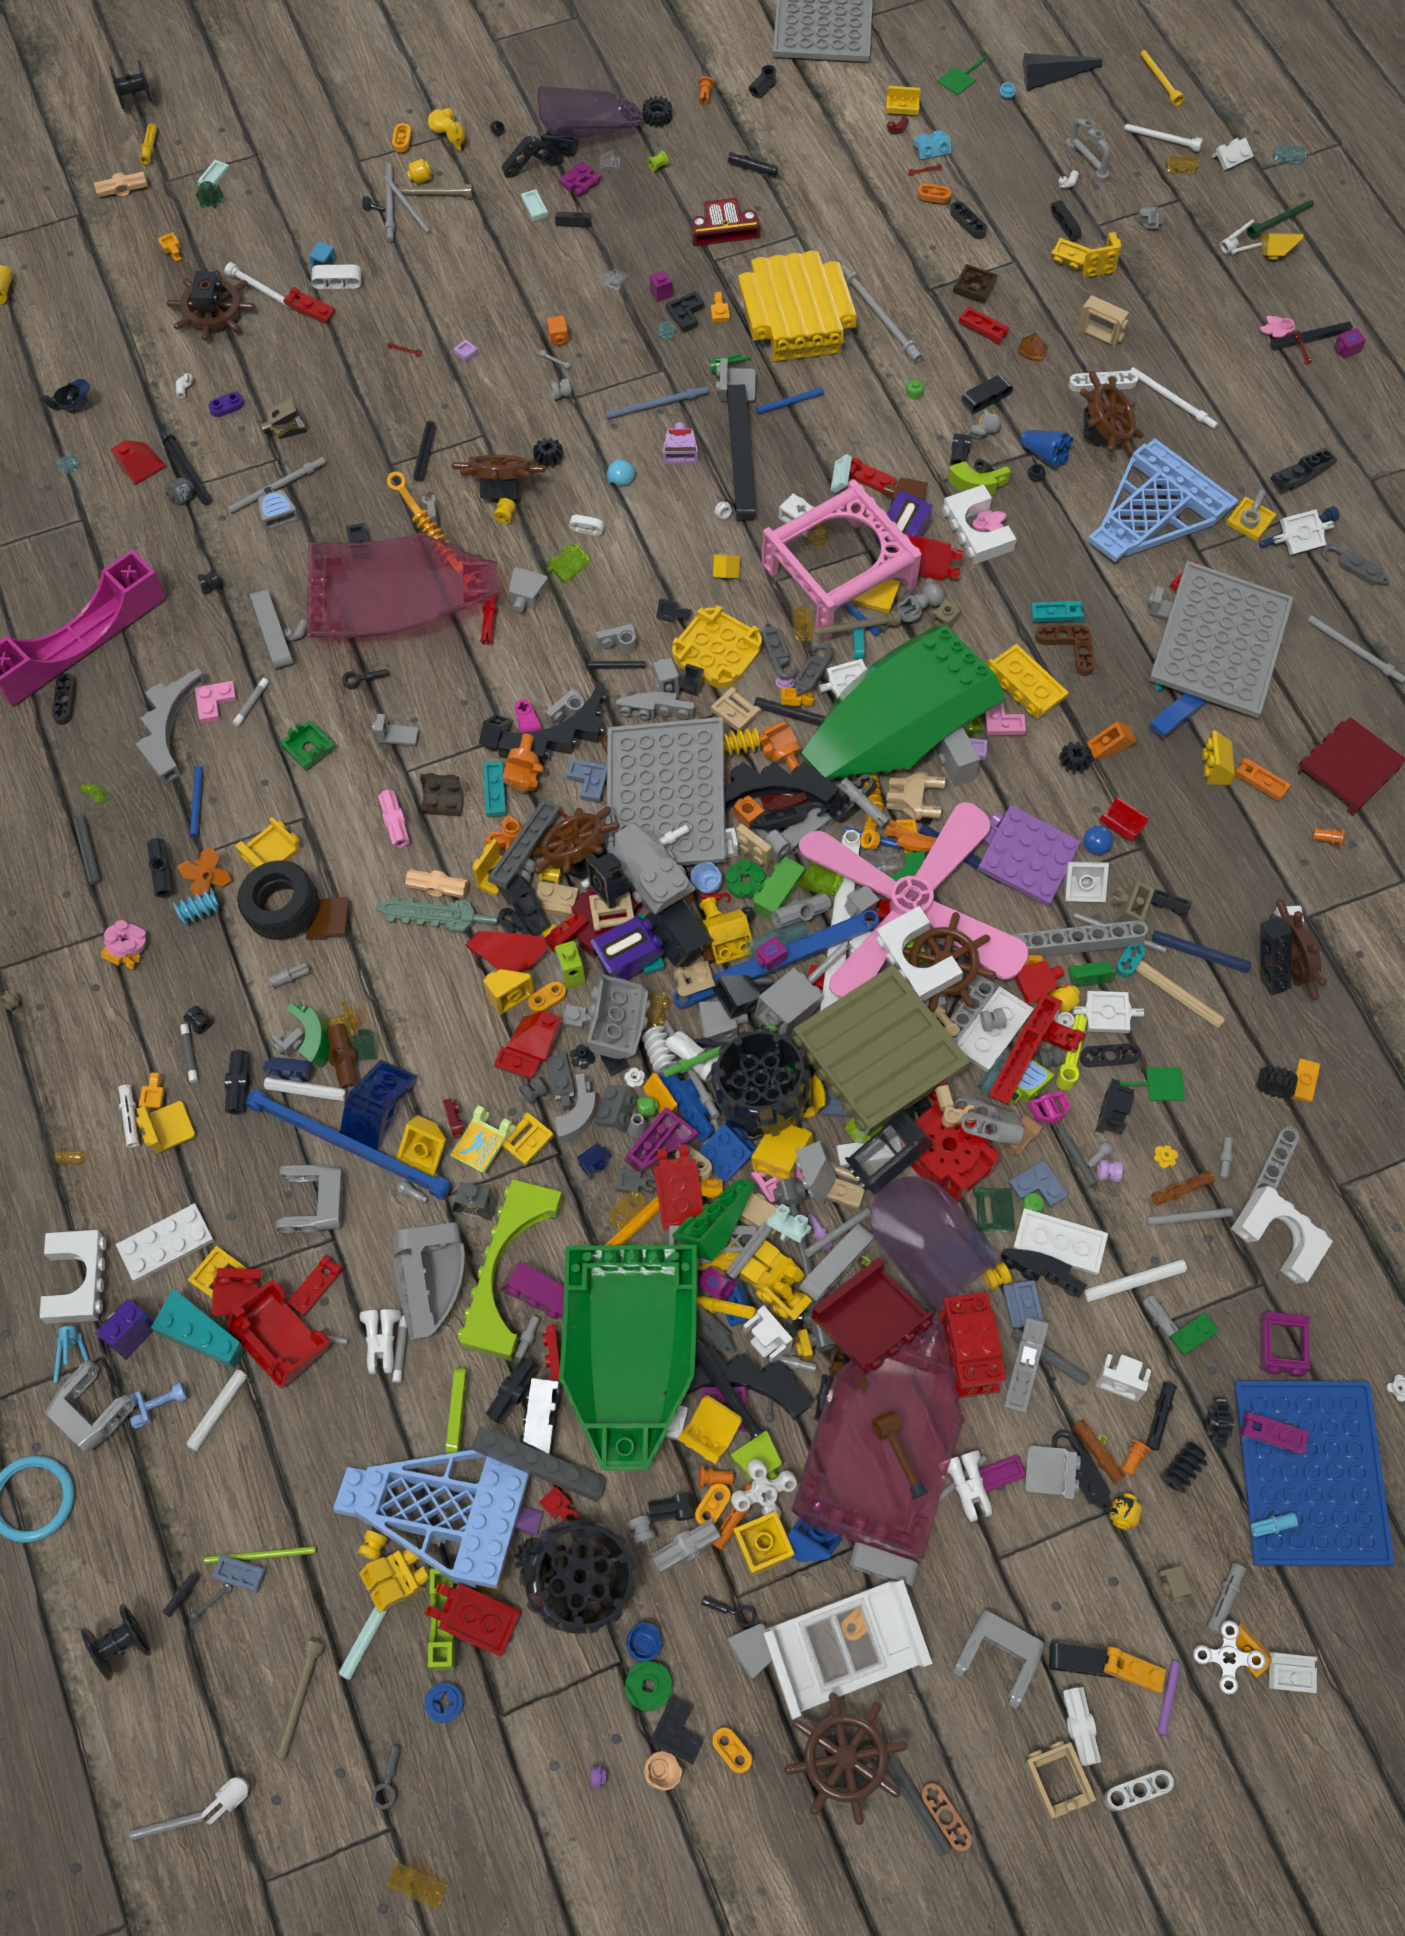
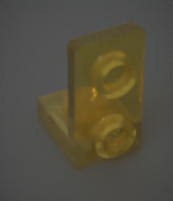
M342 1001L344 1015L326 1018L329 1026L344 1024L347 1036H354V1028L357 1027L356 1017L352 1007H348L347 1002Z
M396 1862L386 1887L429 1907L438 1909L447 1889V1884Z

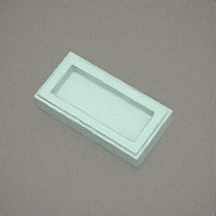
M214 160L197 181L198 186L213 191L230 170L229 165Z
M537 189L521 194V199L532 221L549 217Z
M848 454L835 461L831 491L834 493L848 485L852 459Z

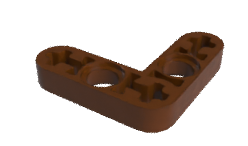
M1049 625L1040 626L1037 629L1035 635L1037 643L1041 645H1073L1077 673L1081 676H1089L1093 672L1091 631L1087 626ZM1064 632L1068 637L1061 638L1058 636V633ZM1086 648L1088 653H1080L1078 649ZM1084 660H1086L1085 663H1086V667H1088L1087 669L1084 668V666H1083V661H1084Z

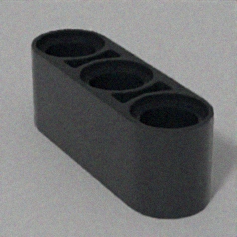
M999 374L968 390L962 396L961 401L975 414L1009 396L1013 391V386L1002 374Z
M1060 1643L1050 1644L1049 1669L1116 1678L1104 1672V1666L1108 1664V1650Z

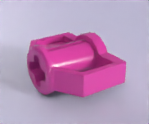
M1063 1091L1045 1094L1028 1103L1035 1120L1048 1124L1061 1121L1071 1107ZM1056 1099H1058L1064 1113H1061L1055 1102ZM1038 1105L1042 1107L1047 1117L1042 1115Z

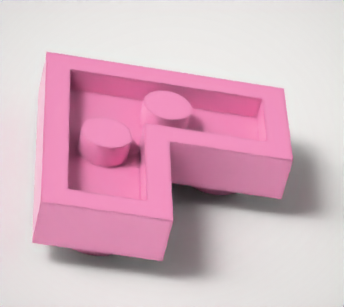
M233 681L195 688L200 723L220 720L218 704L237 701Z
M1004 702L984 713L987 736L1025 735L1024 714L1005 715Z

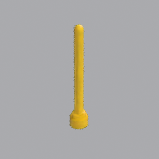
M1145 50L1141 51V57L1170 94V102L1173 106L1181 105L1185 99L1181 91L1173 88Z

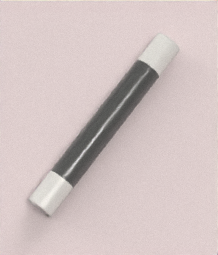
M182 1024L180 1029L190 1083H195L198 1081L189 1025Z

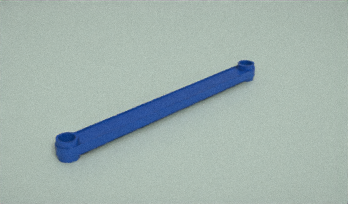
M866 910L854 917L784 945L787 950L788 959L769 972L764 966L761 968L755 958L712 975L714 983L722 975H748L752 980L760 978L875 930L879 925V916L873 910ZM868 918H872L875 921L872 923H868L865 920ZM714 986L687 995V999L682 1002L678 1001L681 995L676 990L673 995L674 1004L679 1009H687L699 1002L716 996L713 991Z
M257 1089L250 1092L246 1099L245 1105L256 1112L262 1110L428 1189L432 1196L443 1200L451 1189L452 1184L448 1180L439 1176L435 1179L268 1099L266 1094Z

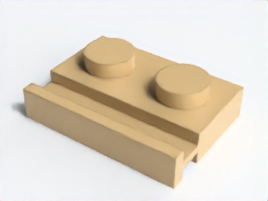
M539 881L536 897L542 905L541 911L569 916L572 914L571 907L577 901L579 889Z

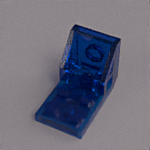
M380 1060L349 1092L344 1104L340 1133L377 1151L394 1118L397 1102L416 1083L417 1075Z

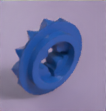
M450 1683L436 1684L428 1691L425 1697V1710L428 1716L439 1723L451 1722L459 1715L463 1706L461 1692ZM446 1692L447 1700L454 1703V1705L446 1706L442 1714L441 1706L434 1703V1701L442 1700Z

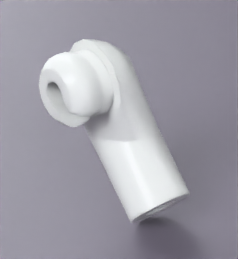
M1073 170L1068 179L1065 176L1063 178L1060 177L1058 181L1059 186L1063 189L1075 186L1079 176L1078 171Z
M189 373L184 374V376L176 381V396L180 399L185 398V389L192 384L193 376Z

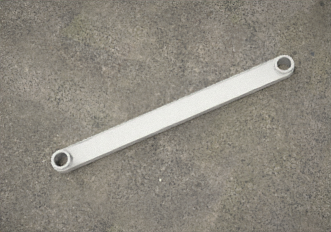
M849 830L843 835L842 844L859 855V833L855 830ZM839 874L831 926L851 918L844 905L847 901V895L855 888V882ZM841 944L829 948V949H828L827 958H828ZM846 952L825 971L820 1011L840 999L829 990V980L845 962Z

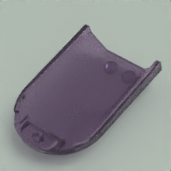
M540 86L537 94L541 122L552 136L560 138H589L632 128L641 123L643 113L632 101L628 99L621 100L616 98L617 94L607 91Z
M916 1176L896 1179L879 1191L873 1201L870 1225L876 1241L934 1314L944 1306V1298L956 1296L988 1270L1003 1261L951 1196L940 1185L929 1179Z

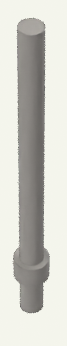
M387 164L386 175L393 182V165ZM386 182L385 231L387 232V241L392 242L393 233L395 232V223L393 222V190Z
M321 457L312 463L308 462L297 471L227 508L232 514L258 500L260 496L264 495L263 490L265 488L272 487L275 491L305 474L313 473L314 469L326 464V461Z
M1312 615L1307 622L1382 670V673L1386 676H1391L1400 683H1404L1405 676L1396 671L1394 666L1384 663Z
M664 1020L662 1026L666 1028L665 1032L670 1037L675 1034V1031L669 1020ZM691 1067L687 1072L701 1096V1103L704 1107H707L713 1119L718 1118L720 1113L714 1104L715 1100L712 1094L708 1093L698 1073Z

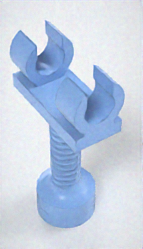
M182 1382L173 1385L171 1392L145 1402L143 1394L139 1391L129 1395L135 1401V1406L139 1405L142 1413L130 1419L131 1425L136 1429L152 1423L148 1412L149 1409L151 1410L172 1400L181 1402L188 1399Z

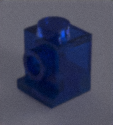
M596 1143L577 1157L578 1165L587 1177L592 1180L594 1178L593 1173L596 1171L601 1172L606 1168L611 1154L606 1147L601 1148Z

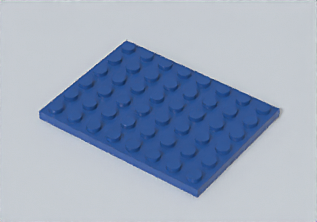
M1236 1381L1234 1389L1239 1436L1241 1428L1245 1425L1243 1419L1246 1412L1309 1432L1303 1455L1240 1436L1249 1529L1251 1523L1269 1519V1516L1272 1515L1278 1517L1293 1512L1298 1521V1527L1279 1531V1534L1270 1533L1254 1537L1250 1530L1253 1566H1394L1370 1382ZM1254 1424L1253 1430L1260 1431V1425Z

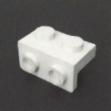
M1245 137L1241 140L1239 138L1232 140L1227 147L1224 144L1216 148L1217 152L1212 155V158L1218 156L1225 171L1252 158L1254 155Z

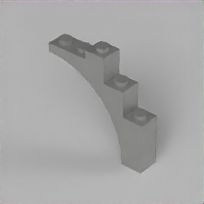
M198 668L187 673L181 679L172 682L166 688L160 683L145 692L154 710L147 712L140 718L149 736L142 738L136 743V746L141 756L164 786L181 776L170 752V734L175 717L184 702L195 692L196 687L206 684L203 674Z

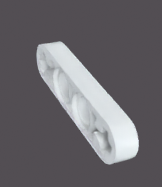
M1134 371L1096 373L1101 384H1109L1108 379L1114 376L1116 378V387L1119 390L1132 389L1137 385L1138 375ZM1089 373L1074 374L1069 381V388L1074 392H1080L1081 389L1091 391L1095 387L1090 382Z

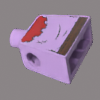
M676 423L675 429L667 430L663 448L664 464L698 463V449L692 429H685L684 423Z

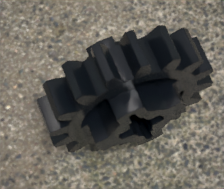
M1221 1397L1213 1399L1212 1408H1208V1416L1206 1418L1208 1435L1211 1436L1214 1447L1225 1448L1229 1440L1228 1437H1232L1234 1427L1232 1409H1229L1228 1399Z

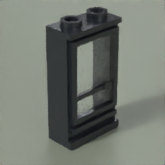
M904 1109L900 1110V1114L884 1126L849 1158H845L850 1165L847 1169L855 1178L857 1176L860 1178L858 1181L859 1185L865 1191L869 1189L874 1195L934 1145Z

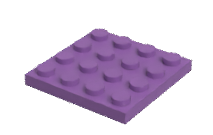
M1010 805L977 870L1049 906L1065 875L1067 863L1072 861L1081 841Z

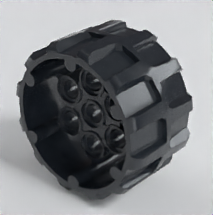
M761 1028V1031L740 1032L738 1037L729 1043H724L719 1048V1058L711 1065L712 1087L717 1109L724 1113L726 1123L731 1128L738 1127L745 1131L747 1136L756 1137L758 1134H771L773 1137L780 1135V1131L791 1125L796 1126L801 1122L800 1115L804 1108H809L811 1105V1074L807 1054L803 1049L798 1050L794 1045L793 1037L788 1034L780 1035L771 1032L770 1028ZM769 1064H775L773 1067H768ZM786 1065L789 1068H791L795 1072V1074H791V1071L787 1068H784V1066ZM748 1066H754L752 1069H747ZM782 1079L787 1080L786 1082H779ZM760 1081L766 1082L764 1084H758V1082ZM739 1083H744L743 1086H737ZM793 1089V1091L787 1097L784 1095L789 1093ZM732 1091L733 1094L739 1098V1100L736 1101L735 1099H733L729 1095V1092ZM773 1096L777 1097V1099L771 1100L770 1098ZM752 1098L757 1099V1100L754 1101V1102L748 1101L749 1099H752Z
M566 1520L541 1531V1536L532 1547L527 1548L524 1554L526 1558L524 1575L520 1576V1585L524 1586L529 1601L527 1603L528 1609L537 1614L547 1627L566 1633L592 1634L598 1632L601 1627L609 1622L618 1621L622 1616L620 1611L629 1597H634L636 1590L631 1587L632 1571L637 1566L635 1560L629 1558L624 1547L626 1540L621 1535L614 1534L611 1530L604 1527V1523L599 1521ZM570 1531H573V1535L578 1537V1541L571 1544L568 1552L555 1551L554 1546L551 1545L560 1536ZM593 1535L607 1547L610 1554L607 1556H593V1547L587 1542V1536ZM580 1545L586 1549V1554L582 1559L576 1555V1549ZM546 1555L548 1557V1567L553 1571V1575L546 1579L544 1588L540 1589L539 1570L542 1559ZM558 1555H562L565 1560L564 1566L560 1569L554 1563ZM599 1559L604 1563V1569L601 1573L596 1572L594 1568L596 1561ZM612 1564H614L616 1574L615 1585L610 1597L608 1595L609 1587L603 1581V1577H606L611 1572ZM577 1569L583 1573V1579L579 1583H576L573 1579V1574ZM555 1579L560 1580L562 1584L561 1590L558 1593L553 1592L551 1587ZM595 1584L601 1587V1594L598 1597H594L591 1592ZM573 1594H577L580 1597V1603L575 1608L570 1604V1598ZM549 1596H563V1605L569 1610V1615L560 1618L548 1607L545 1599ZM588 1600L601 1602L603 1609L593 1617L584 1621L581 1617H578V1612L585 1609Z

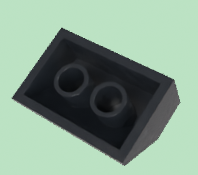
M681 898L657 914L649 912L644 918L648 919L653 925L652 931L662 940V948L665 951V955L674 967H688L714 941L684 898Z

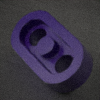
M232 392L213 399L208 405L210 414L214 417H222L240 410L244 406L243 397L240 393Z

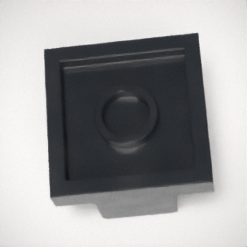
M593 853L585 856L589 886L609 909L617 906L616 898L630 891L626 875L613 880V875L610 873L620 868L621 862L613 853L600 858H596Z
M1112 1078L1104 1095L1095 1132L1103 1134L1106 1130L1122 1135L1126 1126L1124 1123L1125 1117L1130 1114L1134 1089L1121 1086L1119 1080Z

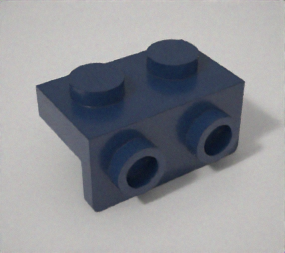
M271 1057L270 1061H264L263 1069L267 1077L272 1079L309 1082L312 1062Z

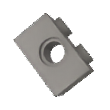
M672 658L654 662L653 677L656 691L677 693V698H679L678 674Z

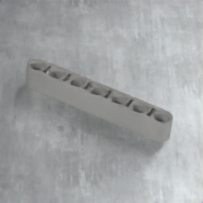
M1137 920L1019 933L1012 936L1021 939L1026 944L1028 955L1052 956L1140 945L1146 940L1148 926L1145 922ZM1053 941H1059V942H1061V943H1060V944H1056V943H1054ZM1033 943H1039L1040 946H1035Z

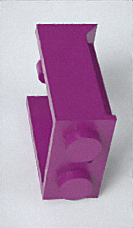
M1273 1312L1264 1313L1260 1318V1370L1267 1371L1268 1374L1278 1375L1283 1372L1290 1373L1292 1377H1302L1311 1369L1309 1348V1322L1311 1316ZM1271 1324L1281 1327H1300V1360L1271 1357Z

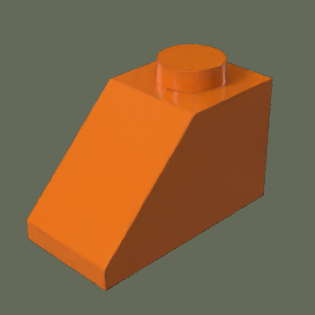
M1117 721L1088 741L1087 744L1091 749L1093 757L1098 759L1120 753L1137 741L1130 726Z

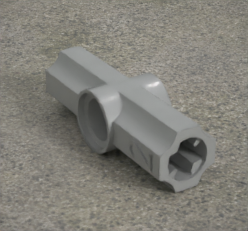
M825 893L801 901L794 900L790 905L773 910V914H771L772 921L778 928L800 920L808 921L814 915L828 911L831 907V901Z
M710 1519L692 1531L687 1530L673 1538V1542L653 1553L652 1557L659 1571L663 1573L682 1561L687 1562L694 1559L701 1553L702 1549L722 1537L714 1521Z

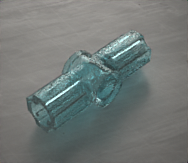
M801 921L780 929L771 928L764 935L747 941V952L751 958H755V948L773 936H776L784 946L806 937L807 930Z

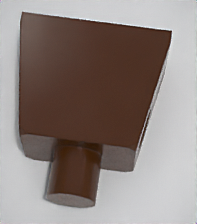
M901 477L896 487L886 484L883 495L892 497L890 507L900 490L923 500L928 482Z

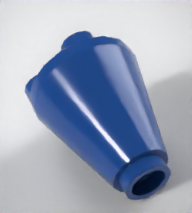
M1025 430L1020 439L1021 444L1053 468L1067 463L1069 459L1068 452L1074 441L1073 436H1070L1069 433L1043 430Z

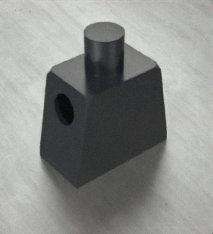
M748 975L719 976L713 987L714 993L730 1019L754 1011L757 1007L758 997L766 991L763 985L755 986Z

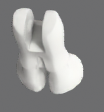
M682 1031L676 1032L667 1038L665 1042L666 1046L682 1059L688 1060L704 1053V1049L699 1047ZM719 1056L692 1068L702 1080L709 1082L712 1078L711 1065L718 1060Z
M368 1310L360 1313V1321L366 1325L367 1337L365 1339L367 1341V1368L369 1374H377V1359H383L385 1373H392L394 1366L393 1326L395 1322L401 1319L400 1310H380L382 1334H378L379 1312L377 1310Z
M979 1450L960 1456L961 1462L969 1475V1480H965L959 1457L940 1463V1470L952 1476L956 1485L955 1489L960 1495L964 1512L969 1521L974 1522L978 1520L973 1505L979 1502L984 1516H991L992 1506L978 1469V1462L981 1459Z

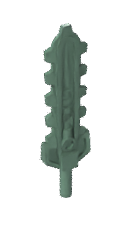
M393 896L391 900L378 904L375 909L386 917L388 922L401 919L403 924L417 921V925L423 926L425 922H429L432 924V927L446 924V928L449 931L465 933L471 926H474V922L498 924L497 916L475 914L469 901H455V903L451 902L449 906H443L441 901H436L433 905L429 904L428 900L422 899L420 903H414L412 898H407L406 901H399V897Z

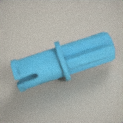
M1293 1512L1278 1517L1272 1515L1269 1516V1519L1250 1524V1530L1254 1537L1270 1533L1279 1534V1531L1298 1527V1521Z

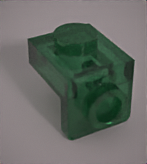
M359 1029L358 1033L353 1035V1048L356 1051V1060L376 1059V1032H371V1029Z

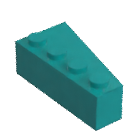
M174 1288L151 1326L157 1335L235 1369L245 1350L239 1341Z

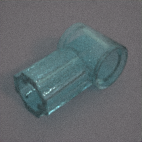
M1001 1055L996 1058L994 1065L977 1085L986 1096H989L1001 1072L998 1066H1004L1009 1056Z

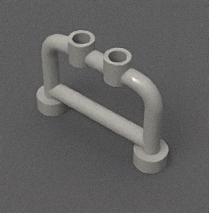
M1077 118L1073 123L1071 137L1066 140L1065 148L1070 152L1079 150L1097 169L1095 180L1099 183H1104L1109 177L1107 166L1110 157L1109 147L1103 140L1104 132L1102 130L1095 131L1092 120ZM1079 126L1082 127L1084 134L1092 138L1093 144L1099 145L1102 148V162L1077 138Z

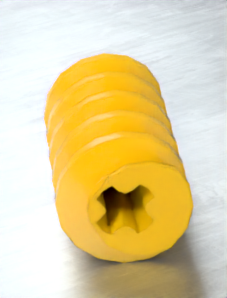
M755 727L752 728L751 733L749 729H745L744 735L741 730L737 731L736 736L733 731H730L729 737L724 732V757L726 751L732 756L733 750L740 755L741 749L744 750L745 754L748 753V748H751L753 753L756 746L760 749L759 734Z

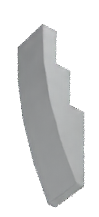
M1027 1316L1004 1407L1026 1413L1049 1322Z

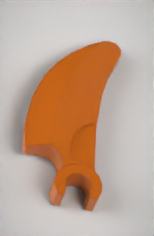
M890 820L885 831L886 835L898 838L897 845L913 851L930 852L937 838L903 828L893 820Z

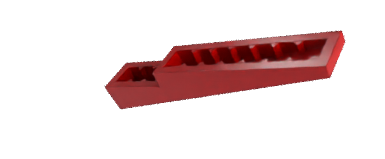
M1043 992L994 1083L989 1097L1006 1105L1009 1104L1060 1012L1062 1000Z

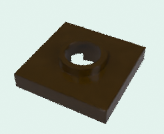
M966 264L953 287V292L985 303L998 275ZM977 283L981 287L976 289V286H972L971 284Z

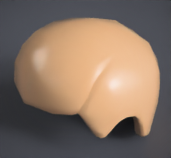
M660 1751L651 1754L645 1761L643 1773L647 1783L652 1788L666 1791L673 1789L680 1782L682 1768L679 1766L674 1755Z

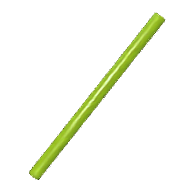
M316 1546L228 1554L224 1556L240 1561L315 1554ZM220 1555L204 1557V1564L218 1563Z

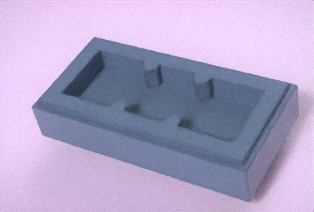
M220 1555L212 1578L257 1593L265 1569Z

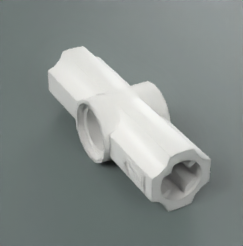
M1073 1688L1063 1691L1068 1714V1731L1071 1739L1074 1740L1077 1757L1081 1766L1101 1763L1095 1739L1096 1726L1092 1714L1089 1713L1084 1688Z

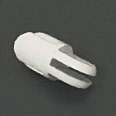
M235 1777L225 1783L215 1793L217 1799L202 1812V1819L220 1802L223 1806L206 1822L207 1824H212L226 1810L232 1812L248 1794L249 1784L247 1780L243 1777Z

